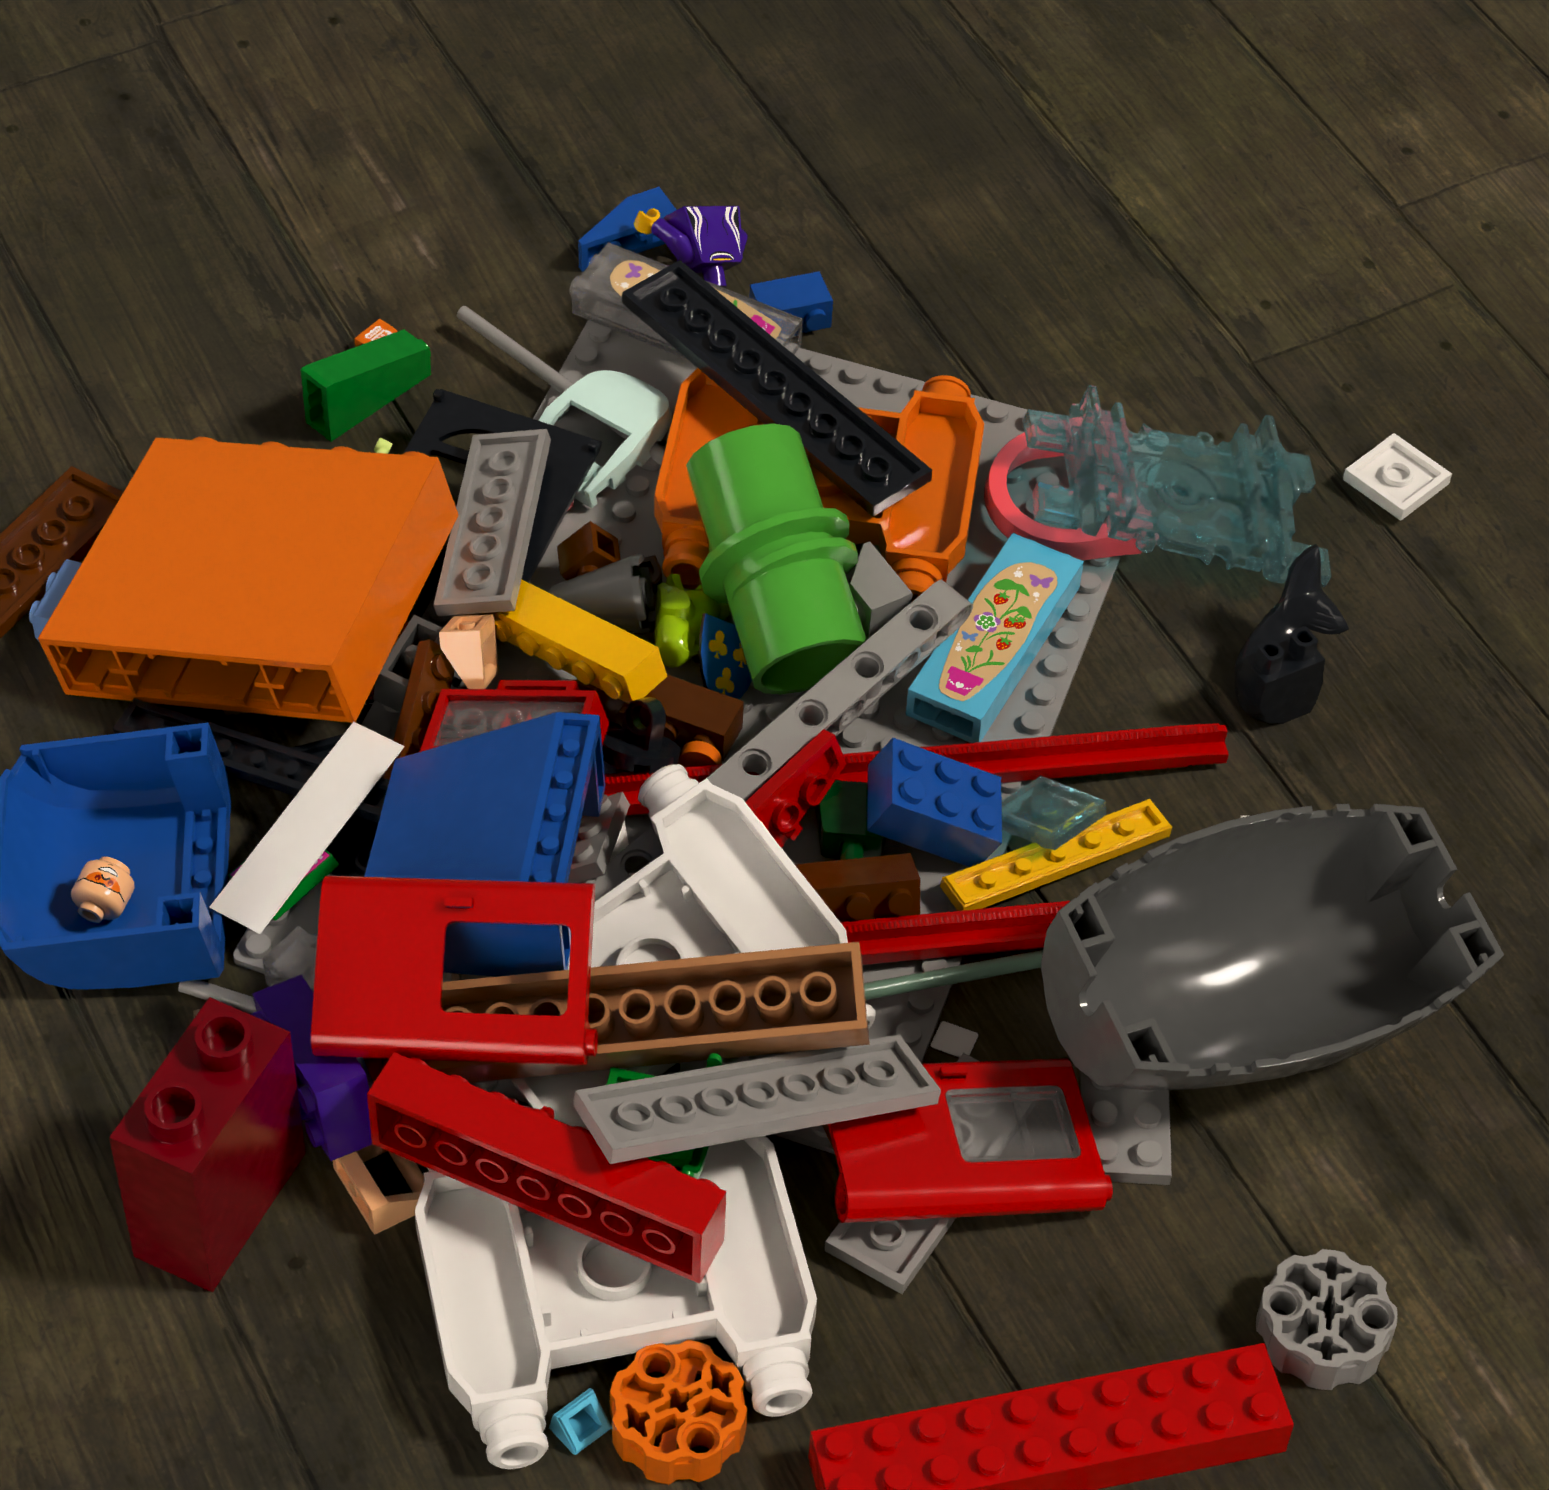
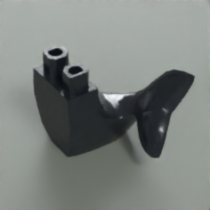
M1317 544L1308 547L1293 561L1289 568L1279 602L1265 615L1250 634L1240 650L1234 667L1235 695L1241 708L1253 718L1266 723L1284 724L1310 713L1316 704L1323 685L1325 659L1317 650L1318 640L1310 630L1329 635L1340 634L1349 630L1340 610L1322 590L1321 557Z

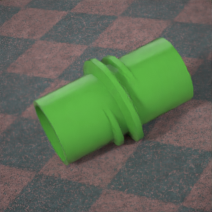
M753 425L728 432L709 441L693 453L686 464L688 477L709 541V554L699 569L700 581L704 594L718 603L729 605L754 688L766 694L781 695L803 692L811 689L867 640L846 575L858 563V553L855 543L846 539L849 535L850 526L847 515L836 508L823 507L800 433L787 425Z

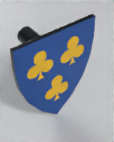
M702 614L698 653L692 658L694 662L700 664L701 677L704 683L703 687L740 699L747 691L752 679L735 625L709 614Z

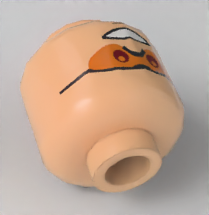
M104 856L99 860L88 861L71 889L72 901L79 908L78 913L86 920L100 923L102 919H117L123 913L135 888L133 878L130 876V869L124 863L111 857Z

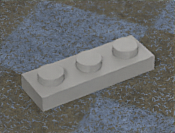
M623 791L610 796L604 794L599 817L582 816L568 883H581L605 874L630 806Z

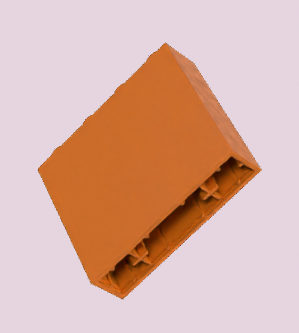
M196 437L192 440L155 438L38 637L65 695L132 701L136 698L155 704L347 723L356 722L459 516L439 458L429 457L426 454L415 451L405 452L400 455L358 452L344 446L328 450L288 447L271 441L257 445L218 442L208 437Z

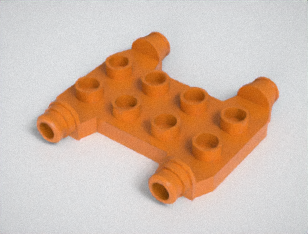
M699 368L680 385L654 497V516L662 533V547L664 550L663 574L666 578L670 574H679L683 588L695 589L701 585L699 569L709 554V541L688 477L686 464L693 453L709 441L731 431L753 425H763L759 419ZM948 375L932 377L925 382L922 391L914 390L913 397L901 413L859 408L932 469V479L924 486L873 517L810 464L823 507L836 508L847 515L850 526L849 535L846 539L855 543V545L869 541L873 545H879L883 558L913 593L912 602L936 581L942 579L946 582L947 575L965 556L980 462L984 422L974 404L975 398H971L969 387L962 380Z

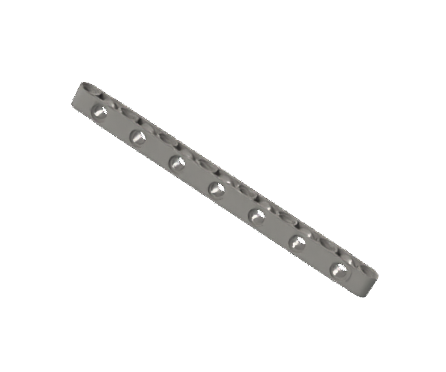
M942 579L936 581L716 769L707 779L712 785L741 797L746 802L823 729L835 734V736L841 733L959 629L971 614L973 604ZM804 723H812L816 726H809ZM747 772H756L760 775H750ZM653 825L608 863L603 876L585 882L596 884L595 901L631 877L629 873L638 872L664 853Z

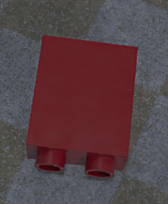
M209 997L112 1132L109 1140L135 1258L213 1293L306 1154L290 1031Z

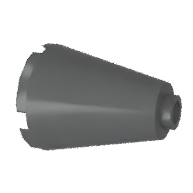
M643 554L629 556L550 587V594L629 633L646 634L652 633L655 630V621L648 622V612L655 611V599L649 567H640V563L645 560Z

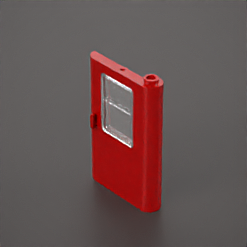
M1067 1058L923 1063L924 1068L941 1089L938 1104L828 1124L840 1172L835 1190V1205L841 1223L1103 1210L1106 1202L1112 1198V1180L1104 1172L1071 1062Z

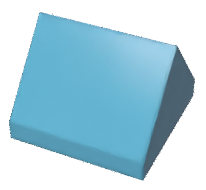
M591 1388L552 1416L549 1429L574 1455L578 1454L612 1428Z

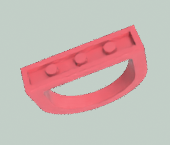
M1103 414L1037 427L1016 436L999 451L985 481V506L991 520L1003 535L1009 539L1011 534L1015 533L1059 552L1069 554L1079 560L1141 554L1152 530ZM1083 454L1087 459L1113 522L1078 529L1055 528L1036 522L1022 513L1013 503L1007 489V476L1016 467L1028 461Z

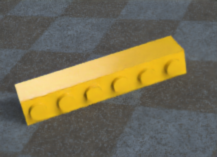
M522 579L515 611L479 613L494 614L496 638L502 642L507 641L519 647L529 656H537L548 662L556 670L562 669L574 675L583 684H591L603 690L612 699H620L629 704L631 701L644 698L668 677L657 646Z

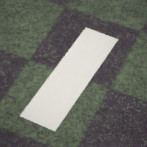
M353 722L209 908L261 934L405 746Z

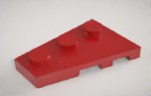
M823 729L745 802L781 848L788 838L795 841L803 829L799 822L809 807L820 804L847 764L835 734Z

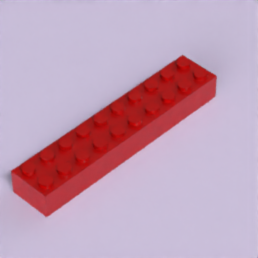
M1265 1343L813 1430L810 1432L808 1459L817 1490H1098L1286 1452L1294 1423Z

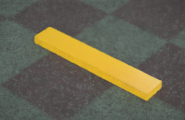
M1147 799L942 877L940 888L957 911L983 909L1170 837L1172 826L1151 799Z

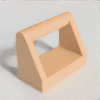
M494 614L454 615L439 632L440 648L468 689H486L499 671Z
M372 1144L333 1160V1168L375 1235L415 1216V1208L424 1185V1175L415 1162L388 1151L413 1193L384 1196L363 1162L385 1153L387 1150Z

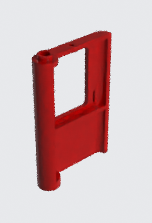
M325 876L320 895L311 1022V1049L313 1055L390 1058L395 1052L407 1058L415 1057L421 1060L587 1065L589 1056L596 1057L598 1049L597 1029H590L588 1021L596 884ZM472 905H473V908H457V907H472ZM455 922L569 927L571 930L568 1001L565 1013L559 1016L444 1011L441 1002L447 927Z

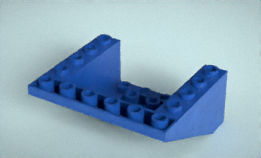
M555 712L395 759L364 877L568 883L582 816L599 817L606 786L600 716ZM472 905V907H457V908H473V905ZM451 923L446 929L443 973L499 977L568 970L571 930L567 926Z

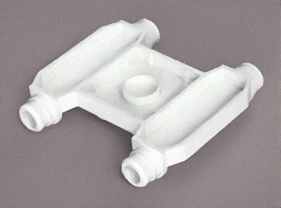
M670 764L662 767L642 784L638 800L649 810V818L655 833L660 839L664 853L595 901L591 968L848 943L844 926L741 797L712 785L707 778L700 783L696 779H690L686 769L680 764ZM451 973L452 981L492 977ZM866 1003L869 1029L875 1021L876 1011L871 1005ZM676 1063L619 1069L660 1076ZM610 1069L510 1080L530 1107L541 1109L544 1106L551 1107L554 1110L555 1120L572 1127L581 1126L588 1130L573 1106L575 1090L606 1085Z
M766 1136L712 1145L709 1148L704 1168L698 1179H708L714 1182L720 1189L726 1191L725 1235L722 1246L700 1284L427 1168L429 1172L423 1173L424 1185L415 1208L416 1231L448 1388L471 1414L474 1428L480 1432L482 1442L487 1445V1459L491 1464L502 1469L522 1468L538 1461L548 1450L547 1437L543 1431L546 1427L545 1415L548 1410L547 1390L551 1369L632 1354L649 1345L659 1343L673 1345L680 1344L686 1340L699 1341L716 1337L735 1363L744 1380L747 1391L752 1393L751 1401L754 1410L765 1416L777 1417L791 1414L804 1407L810 1400L813 1392L811 1384L807 1380L809 1375L807 1363L810 1359L811 1334L816 1318L817 1297L774 1144Z

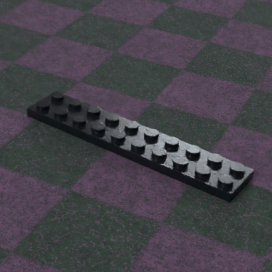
M681 260L622 292L623 305L763 424L787 425L798 431L809 463L871 516H876L931 481L932 469Z

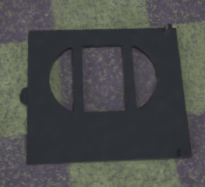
M436 389L433 392L434 401L404 453L415 451L426 454L429 457L435 454L466 465L469 451L443 443L442 441L456 435L470 433L490 434L538 429L548 430L551 442L522 580L529 583L600 451L602 441L443 389ZM447 538L429 574L435 580L440 579L449 538Z

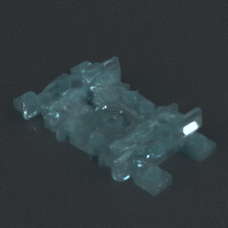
M1089 385L1080 403L1071 405L1069 409L1070 416L1028 409L1023 418L1027 447L1064 453L1070 485L1068 489L1043 482L1036 484L1033 490L1034 520L1075 530H1077L1081 522V529L1085 534L1096 536L1105 518H1107L1109 538L1122 541L1135 538L1137 539L1135 542L1136 547L1144 553L1152 552L1157 544L1162 550L1200 558L1206 565H1209L1214 555H1217L1224 559L1227 570L1239 567L1260 572L1263 569L1265 579L1281 584L1286 582L1289 568L1296 557L1312 546L1292 541V536L1295 533L1292 507L1301 492L1310 493L1316 484L1310 457L1308 455L1286 452L1279 441L1274 417L1271 415H1265L1255 435H1250L1248 425L1241 423L1230 442L1222 441L1218 445L1213 444L1214 438L1207 432H1198L1195 437L1152 430L1146 424H1142L1138 434L1131 432L1126 426L1127 422L1125 421L1122 403L1115 402L1111 411L1101 410L1097 386ZM1319 547L1321 585L1326 587L1331 579L1328 549Z

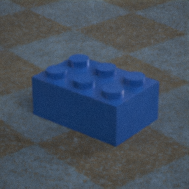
M892 738L868 764L867 831L968 867L984 862L1002 844L1001 777Z

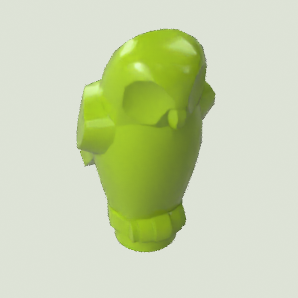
M670 574L667 577L666 583L663 582L657 585L655 646L659 648L664 666L670 668L683 665L698 653L702 614L706 613L721 620H725L730 615L729 605L718 603L704 594L701 585L695 590L684 591L679 574Z

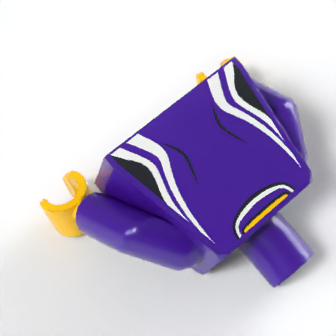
M684 206L663 218H660V212L657 209L651 208L646 214L643 211H639L634 221V227L637 231L643 234L653 233L667 245L677 261L681 260L695 273H702L703 279L717 290L727 287L724 271L740 264L743 259L748 235L741 228L739 206Z

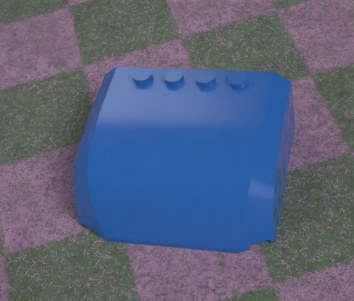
M209 723L21 745L19 748L21 755L12 769H5L0 776V946L4 954L28 975L45 984L67 989L133 988L220 977L224 970L226 916L209 907L228 883L231 796L228 773ZM104 856L111 857L124 863L130 869V876L133 878L135 888L123 913L117 919H102L100 923L91 922L78 913L79 908L72 901L71 889L88 861L99 860Z

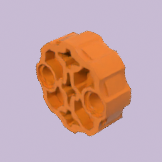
M686 1340L680 1344L673 1345L659 1343L638 1350L634 1361L626 1369L616 1373L610 1390L612 1443L623 1461L633 1463L640 1468L646 1479L667 1485L677 1480L687 1479L702 1482L720 1473L725 1460L730 1455L740 1451L746 1433L747 1407L744 1400V1380L734 1363L720 1359L713 1353L709 1345L692 1340ZM656 1371L662 1372L666 1375H664L663 1377L655 1378L647 1374ZM697 1374H700L701 1379L695 1382ZM705 1446L710 1450L705 1453H696L691 1448Z

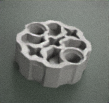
M1321 1249L1314 1255L1304 1257L1293 1255L1285 1259L1277 1266L1270 1284L1264 1288L1256 1317V1331L1264 1339L1272 1365L1281 1373L1292 1374L1302 1379L1307 1387L1320 1390H1332L1337 1385L1345 1383L1361 1384L1376 1373L1384 1353L1389 1350L1397 1325V1307L1389 1300L1386 1292L1387 1282L1372 1266L1361 1265L1351 1260L1345 1252ZM1324 1309L1327 1310V1316H1326V1318H1325V1314H1324V1312H1323ZM1273 1310H1281L1288 1315H1281ZM1326 1320H1328L1329 1330L1326 1329ZM1365 1323L1376 1325L1379 1329L1371 1328Z

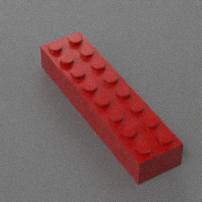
M394 1052L367 1093L373 1145L700 1284L724 1242L726 1191L720 1189L714 1182L703 1178L696 1179L678 1171L667 1162L653 1161L649 1158L610 1164L589 1130L581 1126L572 1127L555 1120L543 1110L529 1109L512 1102L500 1092H488L470 1084L459 1075L445 1074L431 1068L421 1059L415 1057L407 1058Z

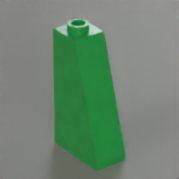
M403 329L305 365L300 370L306 423L332 442L430 376V348L422 339H417Z

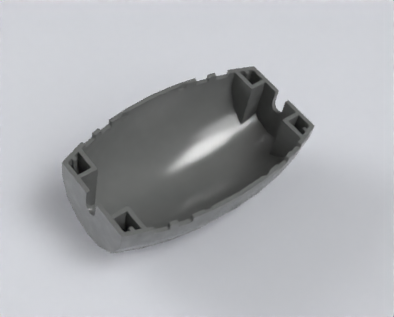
M1335 804L1331 810L1313 811L1312 806L1274 810L1225 821L1178 837L1147 851L1144 857L1129 865L1128 863L1121 865L1114 870L1112 875L1098 884L1095 882L1058 911L1046 932L1041 970L1046 1005L1059 1042L1075 1067L1102 1087L1137 1090H1182L1278 1079L1326 1067L1371 1050L1414 1028L1451 1003L1489 971L1504 956V953L1470 892L1463 894L1452 907L1446 902L1443 895V887L1455 873L1457 867L1424 808L1373 804L1370 809H1350L1349 804Z

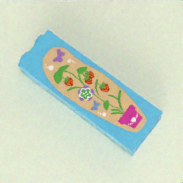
M1012 533L969 597L968 601L973 604V609L968 619L933 651L908 688L906 716L970 743L981 742L1079 590L1084 561Z

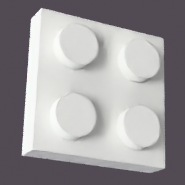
M1393 433L1347 467L1343 480L1401 521L1449 485L1452 473Z

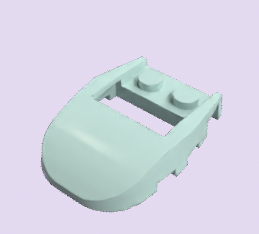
M611 370L595 371L578 380L546 407L538 420L554 425L556 421H560L567 414L569 407L573 405L629 436L603 467L595 462L592 464L578 490L575 499L591 508L598 504L596 495L608 486L615 490L626 480L625 475L636 465L642 467L651 457V448L656 441L663 439L672 421V411L668 399L661 391L636 377Z

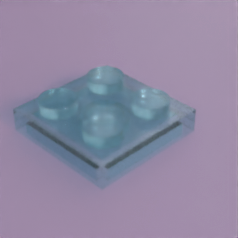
M1040 776L1002 801V830L1007 831L1011 835L1037 843L1043 848L1056 850L1106 815V801Z

